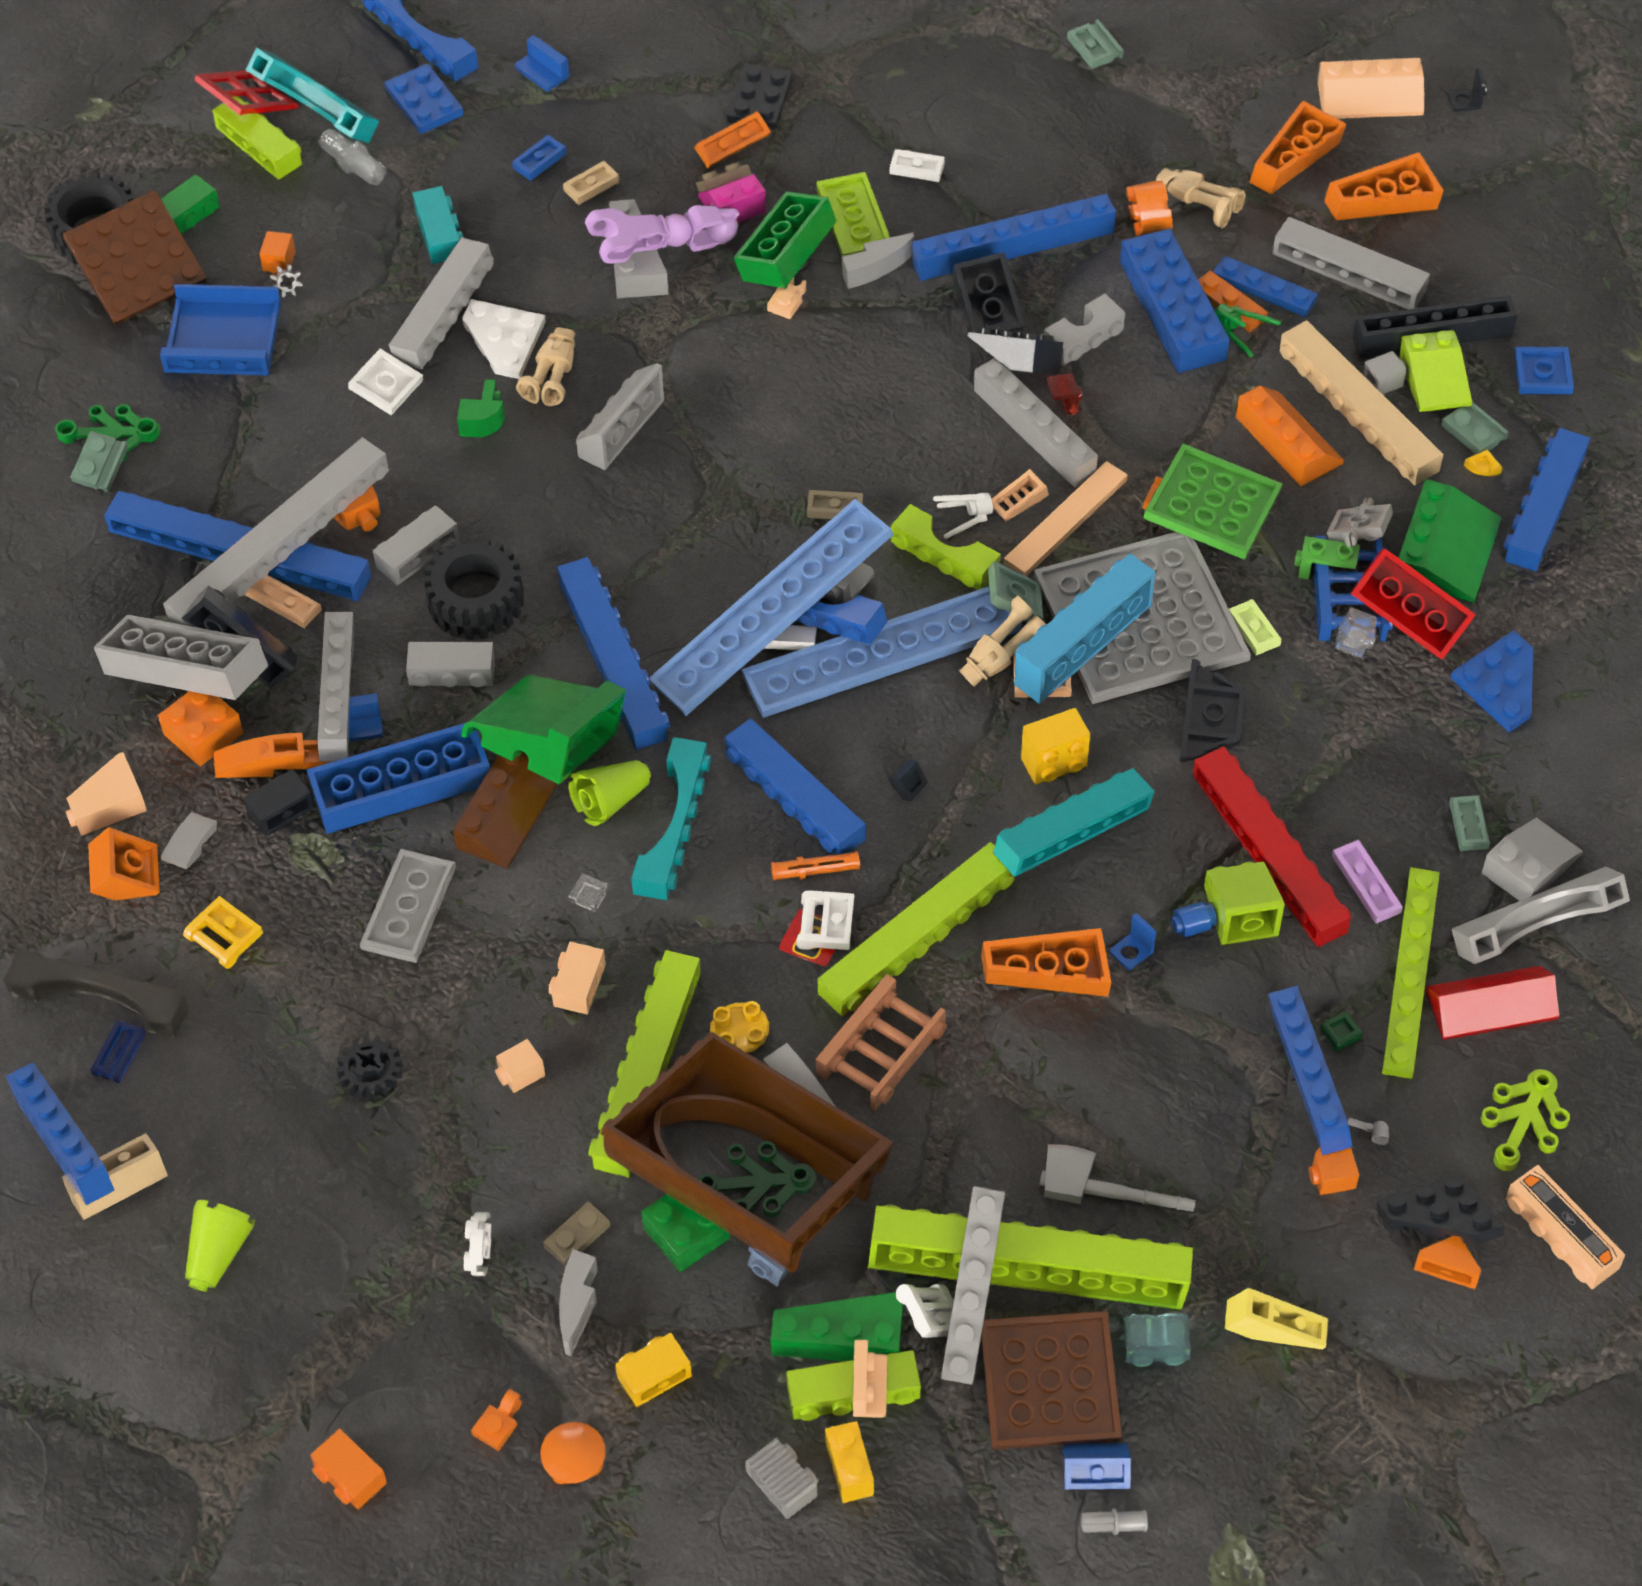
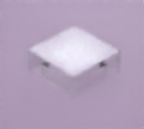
M582 873L569 894V902L596 912L609 891L608 883Z

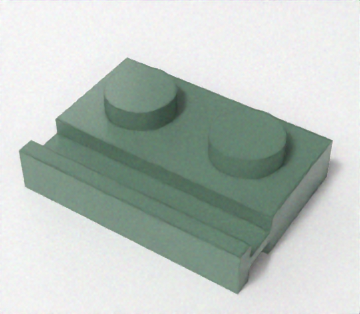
M1099 19L1095 21V24L1090 25L1088 23L1068 31L1067 39L1091 69L1112 62L1115 57H1123L1122 47Z
M1473 402L1472 406L1460 407L1442 420L1441 426L1474 454L1485 450L1490 451L1499 445L1501 440H1506L1508 437V431Z
M90 431L70 476L72 482L94 489L99 488L109 493L129 447L127 442H121L113 437Z

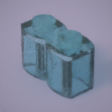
M1173 1313L1158 1316L1131 1315L1124 1317L1123 1331L1126 1362L1144 1367L1155 1361L1165 1362L1168 1365L1174 1366L1190 1360L1191 1345L1188 1315Z

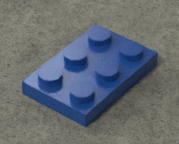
M428 63L384 82L386 91L419 134L464 116L462 106Z

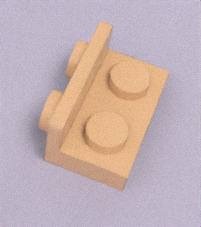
M855 1340L853 1417H885L887 1356L868 1352V1340Z

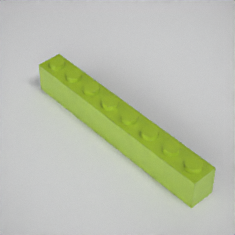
M989 842L817 979L818 995L841 1016H844L850 1010H856L886 974L891 977L893 975H900L908 963L915 958H921L937 940L942 941L945 939L953 927L958 923H965L973 911L980 906H986L998 891L1007 889L1014 881V876L994 855L995 845Z
M665 950L662 961L657 960L653 973L655 980L653 985H648L644 998L646 1005L644 1010H639L637 1014L635 1036L630 1035L628 1039L626 1061L621 1060L619 1064L617 1086H612L610 1089L607 1113L602 1112L598 1124L599 1136L597 1139L593 1138L590 1144L589 1156L592 1157L593 1167L596 1170L628 1178L631 1171L607 1156L601 1129L608 1119H614L620 1114L626 1103H632L638 1098L644 1087H650L655 1083L662 1071H667L701 975L700 958Z

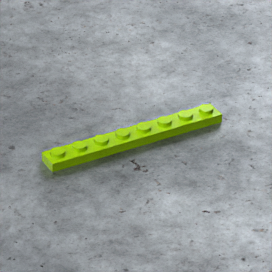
M1410 867L1382 1074L1408 1079L1413 1077L1440 872Z

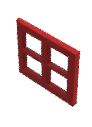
M246 70L197 74L195 76L197 83L239 115L299 108V104L281 90L260 80ZM252 79L261 87L249 88L240 80ZM228 82L235 89L223 90L215 83ZM271 93L280 101L267 102L258 94ZM246 96L254 104L242 105L233 97Z

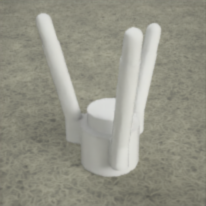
M989 493L933 497L934 501H949L938 503L937 508L966 506L968 514L975 516L972 520L944 534V539L955 536L977 523L987 521V515L993 512V504Z

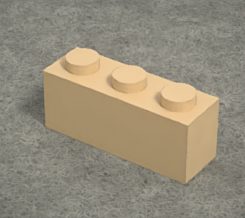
M145 1133L99 1157L105 1165L115 1191L86 1206L67 1176H62V1179L73 1205L83 1220L168 1175L159 1151Z

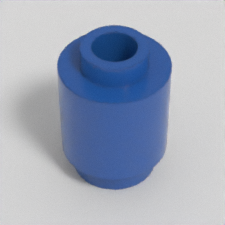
M1199 902L1175 909L1174 916L1171 917V925L1176 934L1179 933L1181 937L1185 938L1211 930V926L1217 925V917L1210 902L1206 904Z

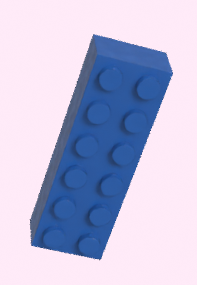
M1171 229L1123 240L1120 263L1177 373L1227 360L1229 337Z
M466 723L307 769L311 789L326 834L478 789L489 772L490 765L484 748L481 746L477 730L464 738L461 736V733Z

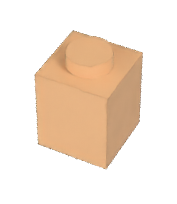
M528 1039L496 1056L498 1068L495 1070L496 1075L503 1086L509 1085L513 1093L545 1076L543 1060Z

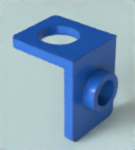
M1135 913L1132 916L1130 934L1110 949V954L1127 970H1132L1154 952L1155 929ZM1126 946H1132L1137 949L1138 955L1133 959H1127L1122 956L1121 950Z

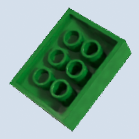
M1425 479L1399 559L1451 597L1474 603L1502 517L1451 485Z

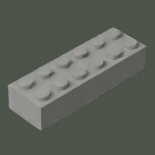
M133 615L125 616L94 646L102 670L106 675L236 700L268 667L259 639Z

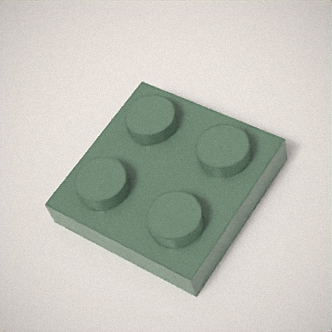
M994 561L988 568L990 603L994 604L998 609L1011 613V602L1018 595L1034 611L1024 621H1029L1034 615L1042 620L1043 608L1039 583Z

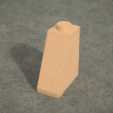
M123 752L117 754L67 797L70 809L65 811L71 827L77 825L82 836L147 811L140 789Z

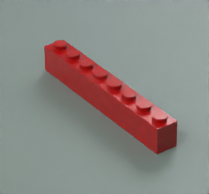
M1223 746L1195 759L1193 778L1255 863L1264 861L1283 901L1317 948L1347 934L1351 920L1349 909L1335 897L1332 886L1321 878L1317 866L1304 855L1298 840L1292 839L1287 832L1284 821L1279 817L1277 818L1272 812L1269 801L1258 793L1254 781L1241 770L1237 758L1234 755H1230Z

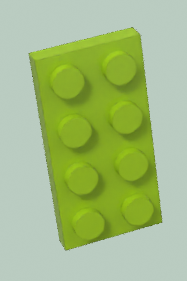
M866 172L816 182L818 195L828 197L837 220L831 230L841 257L864 252V243L890 238Z

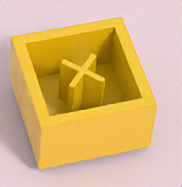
M1073 708L1023 726L1021 760L1035 785L1042 782H1051L1059 776L1070 772L1076 773L1087 767L1090 732L1077 709Z

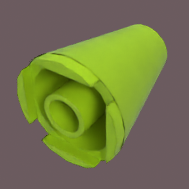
M638 760L580 770L571 775L573 781L569 782L568 786L570 797L577 812L583 811L588 817L584 820L592 826H597L607 821L645 789L650 783L651 773L648 766Z
M197 1200L193 1209L185 1278L190 1281V1287L207 1292L208 1287H216L252 1231L255 1220H249L250 1216L226 1205L218 1203L216 1207L209 1208L207 1207L209 1201Z

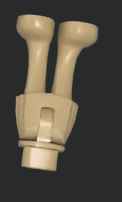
M1165 168L1156 178L1157 181L1162 180L1166 191L1180 201L1187 204L1196 202L1213 210V222L1220 228H1224L1227 225L1231 212L1239 213L1245 202L1246 195L1243 190L1204 181V174L1180 171L1179 169L1172 171Z
M556 328L554 333L549 335L547 341L542 345L535 357L538 365L534 376H522L517 382L516 389L522 398L536 404L541 396L542 402L546 406H555L562 402L565 396V389L561 384V379L564 372L568 373L571 370L574 357L575 332L573 330ZM548 371H552L550 380L543 386Z
M1018 595L1011 602L1012 610L1008 618L990 636L984 634L969 658H966L968 663L959 670L974 687L982 679L986 681L989 677L1001 672L1012 664L1010 658L1015 654L1019 645L1035 636L1037 630L1042 625H1046L1038 616L1034 615L1012 639L1003 646L1000 645L1017 625L1034 613L1029 605Z

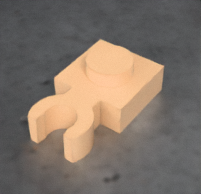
M793 277L786 289L778 287L767 303V311L791 319L802 303V295L806 292V281L803 280L800 285L794 286Z

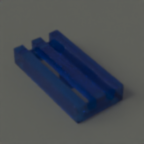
M117 1020L90 1069L92 1075L98 1076L100 1074L104 1079L109 1080V1078H112L114 1082L120 1083L146 1035L144 1028ZM122 1030H126L121 1041L117 1044L113 1052L114 1054L112 1055L107 1067L104 1068L103 1065L105 1064Z

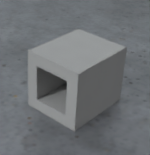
M1391 351L1366 361L1363 376L1382 394L1403 387L1407 368L1403 360H1399L1396 354Z

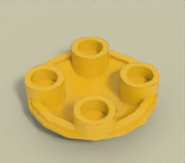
M757 1002L733 1003L714 1010L713 1020L710 1024V1033L713 1032L744 1052L750 1053L765 1042L769 1034V1021Z

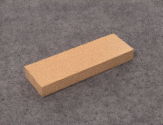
M269 575L256 582L245 594L247 597L304 629L322 610L321 604Z

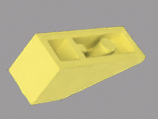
M1247 1288L1227 1300L1226 1330L1255 1340L1316 1349L1326 1348L1328 1318L1251 1288Z

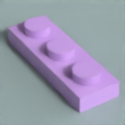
M1359 840L1333 850L1332 857L1375 924L1401 914L1403 906Z

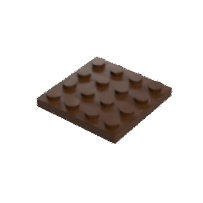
M155 190L63 233L64 241L114 325L176 296L174 284L199 285L207 279Z
M1108 1311L983 1320L981 1345L992 1450L1121 1441L1122 1434Z

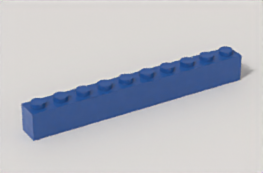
M122 491L117 492L104 514L109 532L215 561L253 529L240 525L235 521L222 520L210 514L197 513L185 507L172 506L160 500H151L134 493ZM310 542L299 546L284 562L279 563L268 573L269 576L275 579L357 602L371 579L368 560L357 555L352 556L341 553L332 548L319 547Z

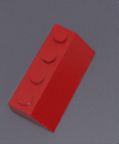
M1385 548L1380 550L1351 592L1354 597L1441 660H1443L1476 616L1475 613Z

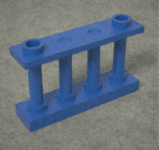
M1315 536V538L1326 539V536ZM1380 537L1375 540L1373 550H1359L1358 561H1373L1382 548L1387 549L1382 547V538ZM1313 563L1318 641H1330L1331 631L1336 630L1337 627H1379L1380 641H1386L1388 630L1393 629V624L1379 614L1378 616H1337L1336 613H1332V607H1335V605H1365L1352 594H1335V591H1330V585H1333V583H1358L1364 572H1337L1329 569L1328 565Z

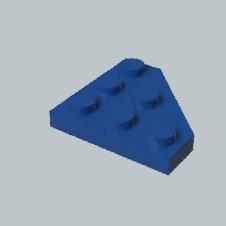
M1514 630L1452 671L1451 679L1509 733L1530 719L1532 713L1533 647Z

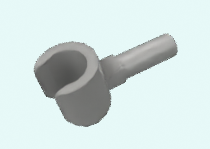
M1353 1118L1348 1119L1350 1126L1371 1132V1140L1379 1145L1388 1144L1389 1126L1386 1122L1377 1121L1371 1124Z

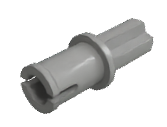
M1113 1508L1112 1512L1083 1513L1081 1515V1528L1085 1533L1113 1532V1535H1118V1532L1123 1531L1147 1532L1146 1510L1117 1512V1509Z

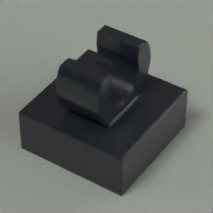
M908 760L902 767L897 769L898 772L893 777H890L889 781L892 787L899 791L903 800L912 801L927 785L928 781L918 762Z

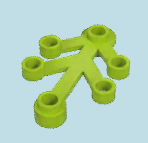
M1544 1069L1534 1070L1528 1075L1525 1082L1511 1086L1506 1083H1498L1494 1087L1492 1097L1499 1104L1508 1103L1510 1098L1530 1094L1524 1103L1499 1110L1489 1106L1482 1112L1481 1122L1488 1128H1493L1501 1122L1518 1118L1506 1144H1501L1495 1151L1494 1164L1500 1170L1511 1171L1517 1167L1520 1159L1518 1147L1530 1123L1539 1140V1149L1544 1153H1553L1556 1150L1559 1142L1558 1137L1554 1133L1549 1132L1538 1106L1542 1099L1551 1115L1550 1124L1556 1129L1567 1127L1570 1114L1567 1110L1560 1107L1554 1095L1558 1082L1551 1072ZM1538 1081H1544L1547 1084L1542 1085ZM1498 1091H1505L1507 1095L1501 1096L1498 1094ZM1491 1114L1496 1119L1490 1120L1486 1117V1115ZM1555 1116H1561L1565 1121H1558ZM1550 1140L1553 1145H1546L1543 1141ZM1503 1152H1508L1513 1156L1507 1157L1503 1154Z

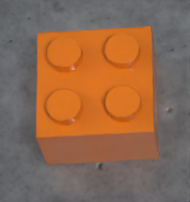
M189 691L158 715L164 736L200 767L213 757L215 751L227 747L243 734L239 714L217 696Z

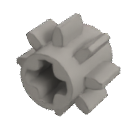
M290 264L284 270L276 266L278 270L277 275H270L271 279L276 280V284L272 287L280 288L282 297L285 296L286 292H291L295 296V287L303 285L296 279L300 276V271L292 273ZM283 275L293 277L290 279V286L280 285L283 281L281 278Z

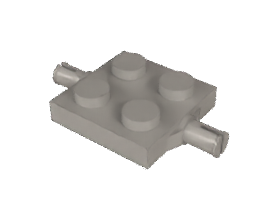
M1369 497L1368 500L1365 498L1363 504L1358 507L1338 510L1327 531L1328 540L1345 542L1347 546L1351 547L1352 545L1354 547L1358 539L1374 541L1383 537L1393 515L1391 504L1374 505V500Z

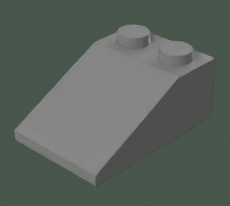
M1535 818L1505 836L1487 854L1482 874L1514 898L1521 901L1546 891L1582 855L1583 851L1541 820Z

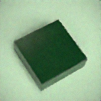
M1346 1010L1320 1025V1030L1336 1051L1361 1039L1363 1032Z

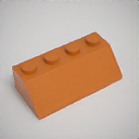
M1260 385L1239 396L1236 418L1300 487L1344 464V459L1279 391Z

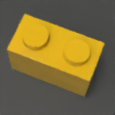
M672 1333L664 1337L658 1336L653 1338L646 1347L636 1353L629 1352L625 1354L615 1364L617 1378L636 1408L692 1376L691 1363Z
M857 1421L826 1428V1447L842 1503L874 1496V1479Z

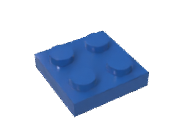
M1515 347L1514 361L1519 394L1573 393L1574 384L1568 347Z

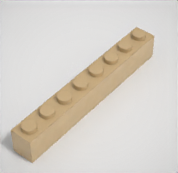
M1307 320L1282 334L1279 350L1285 360H1289L1297 368L1299 374L1306 377L1314 385L1316 391L1322 393L1331 402V405L1336 410H1339L1348 419V422L1353 427H1356L1365 436L1366 440L1373 444L1382 453L1383 457L1399 470L1404 478H1407L1415 486L1440 472L1443 453Z

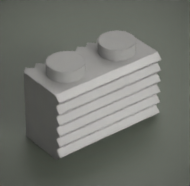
M775 1438L745 1461L746 1472L786 1519H790L792 1515H795L797 1511H800L801 1508L817 1497L816 1484L818 1480L808 1467L803 1469L796 1462L798 1457L789 1444L785 1443L782 1445Z

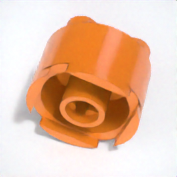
M1162 180L1126 187L1128 201L1132 202L1131 205H1128L1130 220H1136V223H1133L1136 237L1173 228L1171 209L1168 208L1167 203L1169 199Z

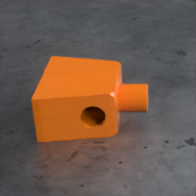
M373 485L362 496H358L343 512L338 513L334 517L346 530H351L360 525L364 531L369 532L377 526L378 522L375 518L381 512Z

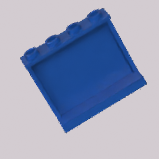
M174 284L176 303L167 347H162L160 352L164 373L269 376L281 310L278 287Z

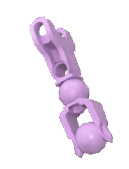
M692 206L684 216L672 214L664 218L663 215L658 217L655 215L630 216L620 210L608 208L592 211L587 216L585 225L591 235L606 237L599 250L602 260L605 263H623L629 260L634 252L656 250L661 247L666 248L667 245L678 247L686 243L691 251L696 252L713 248L719 244H725L737 234L738 222L736 218L739 216V212L734 208L719 209L717 206Z

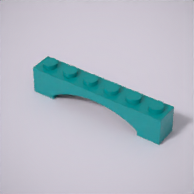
M256 48L246 68V71L260 80L269 83L312 108L333 123L335 128L353 139L369 143L380 122L274 53Z
M677 737L672 739L666 761L668 776L674 777L678 789L676 810L667 831L660 841L646 855H638L631 878L633 895L667 901L670 890H675L678 879V873H675L676 868L683 864L685 850L682 847L684 842H689L691 835L690 819L696 818L698 810L696 798L697 795H702L704 790L705 778L702 777L704 771L709 772L712 757L707 754L706 742Z

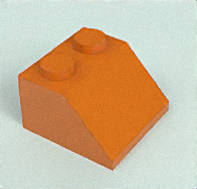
M110 827L88 844L90 893L114 901L154 896L160 893L157 844Z

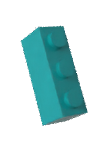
M442 186L412 192L415 212L431 263L445 262L460 239L463 238L462 232H457L456 230L459 228L456 213L451 214L450 212L453 210L450 195L445 196Z

